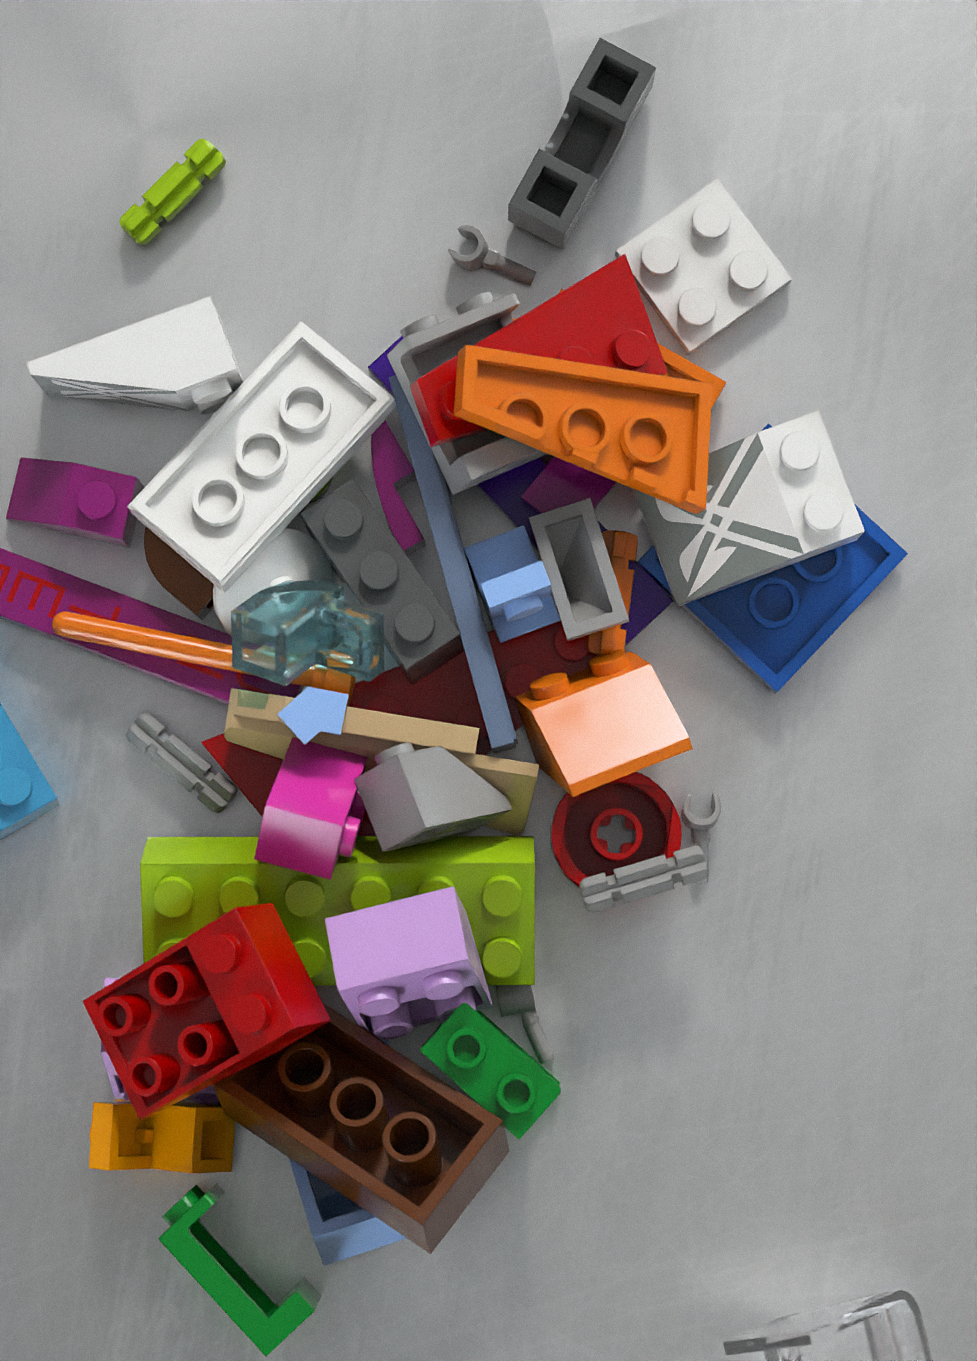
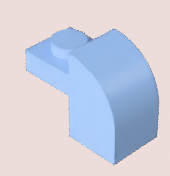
M524 525L464 548L471 574L500 643L561 621L552 598L551 583L542 560L539 562L537 560Z

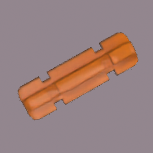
M604 531L602 536L629 617L634 570L628 568L629 561H636L638 539L636 535L626 531ZM620 624L589 634L587 638L588 651L599 655L611 654L612 651L617 649L625 650L627 630L621 629Z

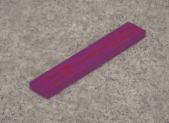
M0 548L1 619L228 705L231 688L296 698L304 688L302 685L58 636L52 629V620L56 614L66 611L283 655L243 639L235 640L225 632Z

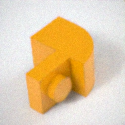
M116 1099L115 1102H93L92 1125L89 1133V1168L108 1171L157 1169L190 1174L232 1172L235 1121L225 1115L221 1105L177 1102L147 1118L139 1120L131 1101Z

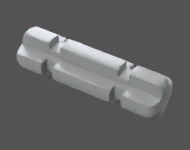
M149 713L140 715L126 733L127 740L144 754L149 751L153 755L151 760L189 792L195 790L199 794L197 799L211 811L216 813L223 811L238 792L236 785L220 772L215 775L211 771L213 766L175 734L172 733L169 736L165 733L167 727Z
M691 846L674 851V857L666 859L665 855L614 869V875L606 877L604 872L584 878L580 882V891L584 905L589 912L594 913L614 907V901L622 899L624 904L674 889V884L682 882L684 886L705 880L708 877V867L703 851L699 846Z

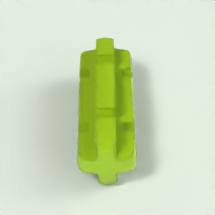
M203 138L197 140L184 153L187 160L183 164L176 161L142 195L145 202L140 207L134 203L120 217L119 223L122 229L135 242L142 246L148 244L162 230L159 224L164 219L169 223L204 188L200 182L205 177L211 181L225 167L226 160L211 142Z

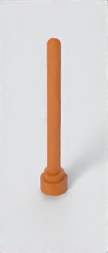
M66 611L56 614L52 620L53 631L61 637L349 694L346 705L348 707L354 691L358 670V657L332 652L330 658L318 656L317 661L314 662Z

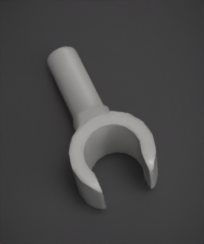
M464 225L457 229L460 235L466 239L478 242L475 252L467 256L448 249L457 266L468 271L477 270L485 266L529 286L531 285L536 271L490 249L481 232L474 226Z
M688 793L681 810L682 821L691 829L693 846L701 848L708 867L710 829L718 821L721 812V802L718 796L713 793L711 798L713 814L709 818L698 819L690 812L691 793ZM708 877L695 883H708Z
M496 985L501 1017L521 1014L523 1027L539 1063L543 1064L552 1060L554 1055L538 1021L539 1017L536 1013L531 985Z

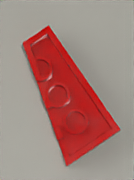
M623 254L473 345L661 376L668 373L626 254ZM458 355L421 376L409 386L431 447L489 430L454 415Z

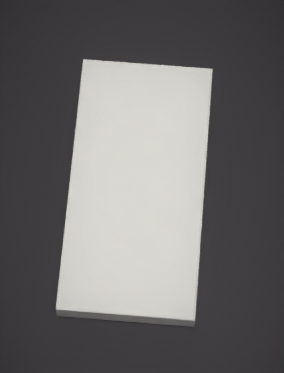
M300 321L127 507L133 516L225 593L397 408L395 399Z

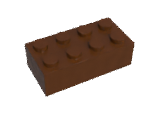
M324 1003L323 1005L331 1021L282 1050L213 1084L225 1115L429 1254L438 1246L510 1152L503 1120Z

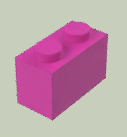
M292 737L265 805L254 859L331 880L339 855L351 858L360 823L364 821L367 812L354 780L364 773L367 757L310 741L304 745L298 738Z

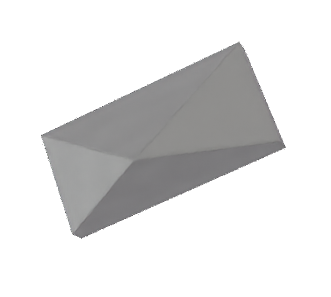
M589 498L529 517L543 565L551 583V590L567 640L570 641L630 622L591 499Z

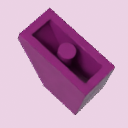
M20 457L6 519L130 548L137 518L131 514L127 506L145 487L135 476L73 462Z

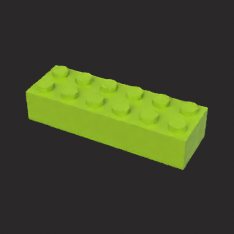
M357 836L351 858L339 855L331 880L255 860L254 856L259 837H147L140 862L143 964L235 907L273 903L313 985L337 986L325 918L454 886L466 910L487 985H535L534 836H454L382 852L377 836Z

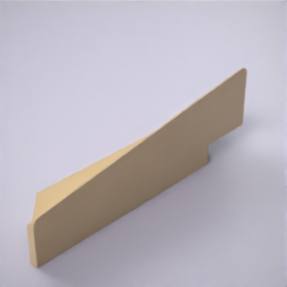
M231 688L224 730L225 739L229 742L284 759L292 737H298L277 714L295 698ZM346 706L341 735L319 732L310 740L313 743L366 756L364 773L377 766L375 760L377 754L396 745L411 743L414 751L442 746L508 798L512 810L484 826L514 836L524 832L538 777L539 764L475 754L479 728Z

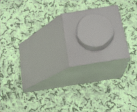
M411 743L396 745L375 756L377 766L354 779L382 852L468 834L512 810L509 800L505 795L442 746L414 751Z

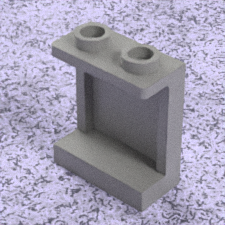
M491 292L477 295L456 307L458 316L439 323L435 314L421 318L400 331L404 339L387 354L429 446L430 443L409 386L421 376L458 355V351L465 345L473 346L513 321L511 313L520 305L515 293L496 300ZM491 430L433 447L430 446L453 495L547 454Z

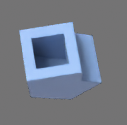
M307 687L277 715L304 745L319 732L341 735L349 694Z

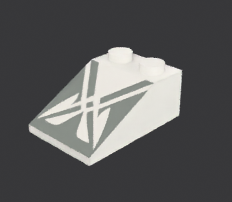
M211 296L26 362L30 375L48 396L181 411L199 408L201 414L216 412L243 383L222 321Z
M819 410L757 432L709 453L706 509L697 515L633 489L677 607L856 541L865 532Z

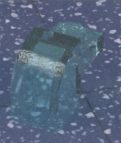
M312 580L281 583L257 592L231 611L232 668L284 686L290 684L314 664L369 682L384 671V614L345 602L343 585Z

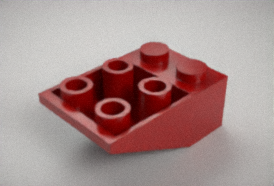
M273 903L235 907L82 1001L139 1120L147 1118L282 1050L331 1021Z

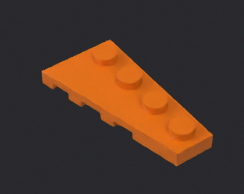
M465 345L458 351L454 403L455 416L697 515L706 509L712 383Z

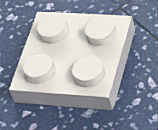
M719 178L712 181L619 247L615 252L616 258L626 254L636 285L688 356L789 285L792 280Z

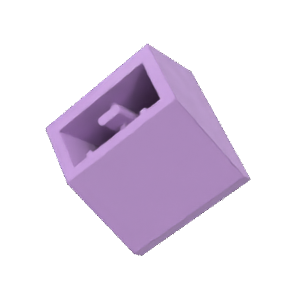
M454 886L325 918L337 990L359 1027L376 1038L384 1040L396 1039L409 1034L415 1026L436 1021L444 1023L461 1003L469 1004L476 1011L493 1007L468 916Z

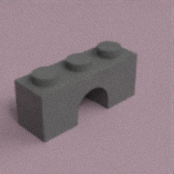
M599 38L569 93L568 103L556 129L544 149H538L508 204V221L562 250L565 248L653 87L656 72L655 66Z
M354 478L300 513L308 533L317 541L341 582H345L372 622L377 635L411 685L465 651L460 632Z

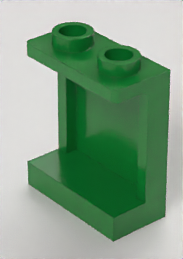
M461 1003L448 1019L436 1028L419 1050L479 1105L503 1120L504 1127L518 1140L521 1139L561 1093L559 1080L481 1010L476 1011L467 1003Z
M216 1183L208 1192L204 1193L196 1184L162 1216L170 1227L158 1240L266 1357L316 1310L321 1295L303 1277L275 1303L201 1222V1216L222 1197L225 1191Z

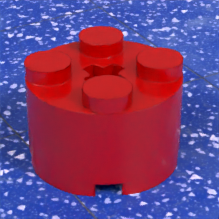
M638 772L631 773L574 797L566 792L554 812L550 828V844L556 864L567 880L578 889H580V882L584 878L604 872L606 877L614 875V869L665 855L666 859L674 857L673 852L680 850L682 840L681 821L673 802L657 783ZM612 817L621 818L622 828L632 832L633 837L631 843L628 842L620 845L618 853L608 852L607 841L597 837L598 827L609 826Z

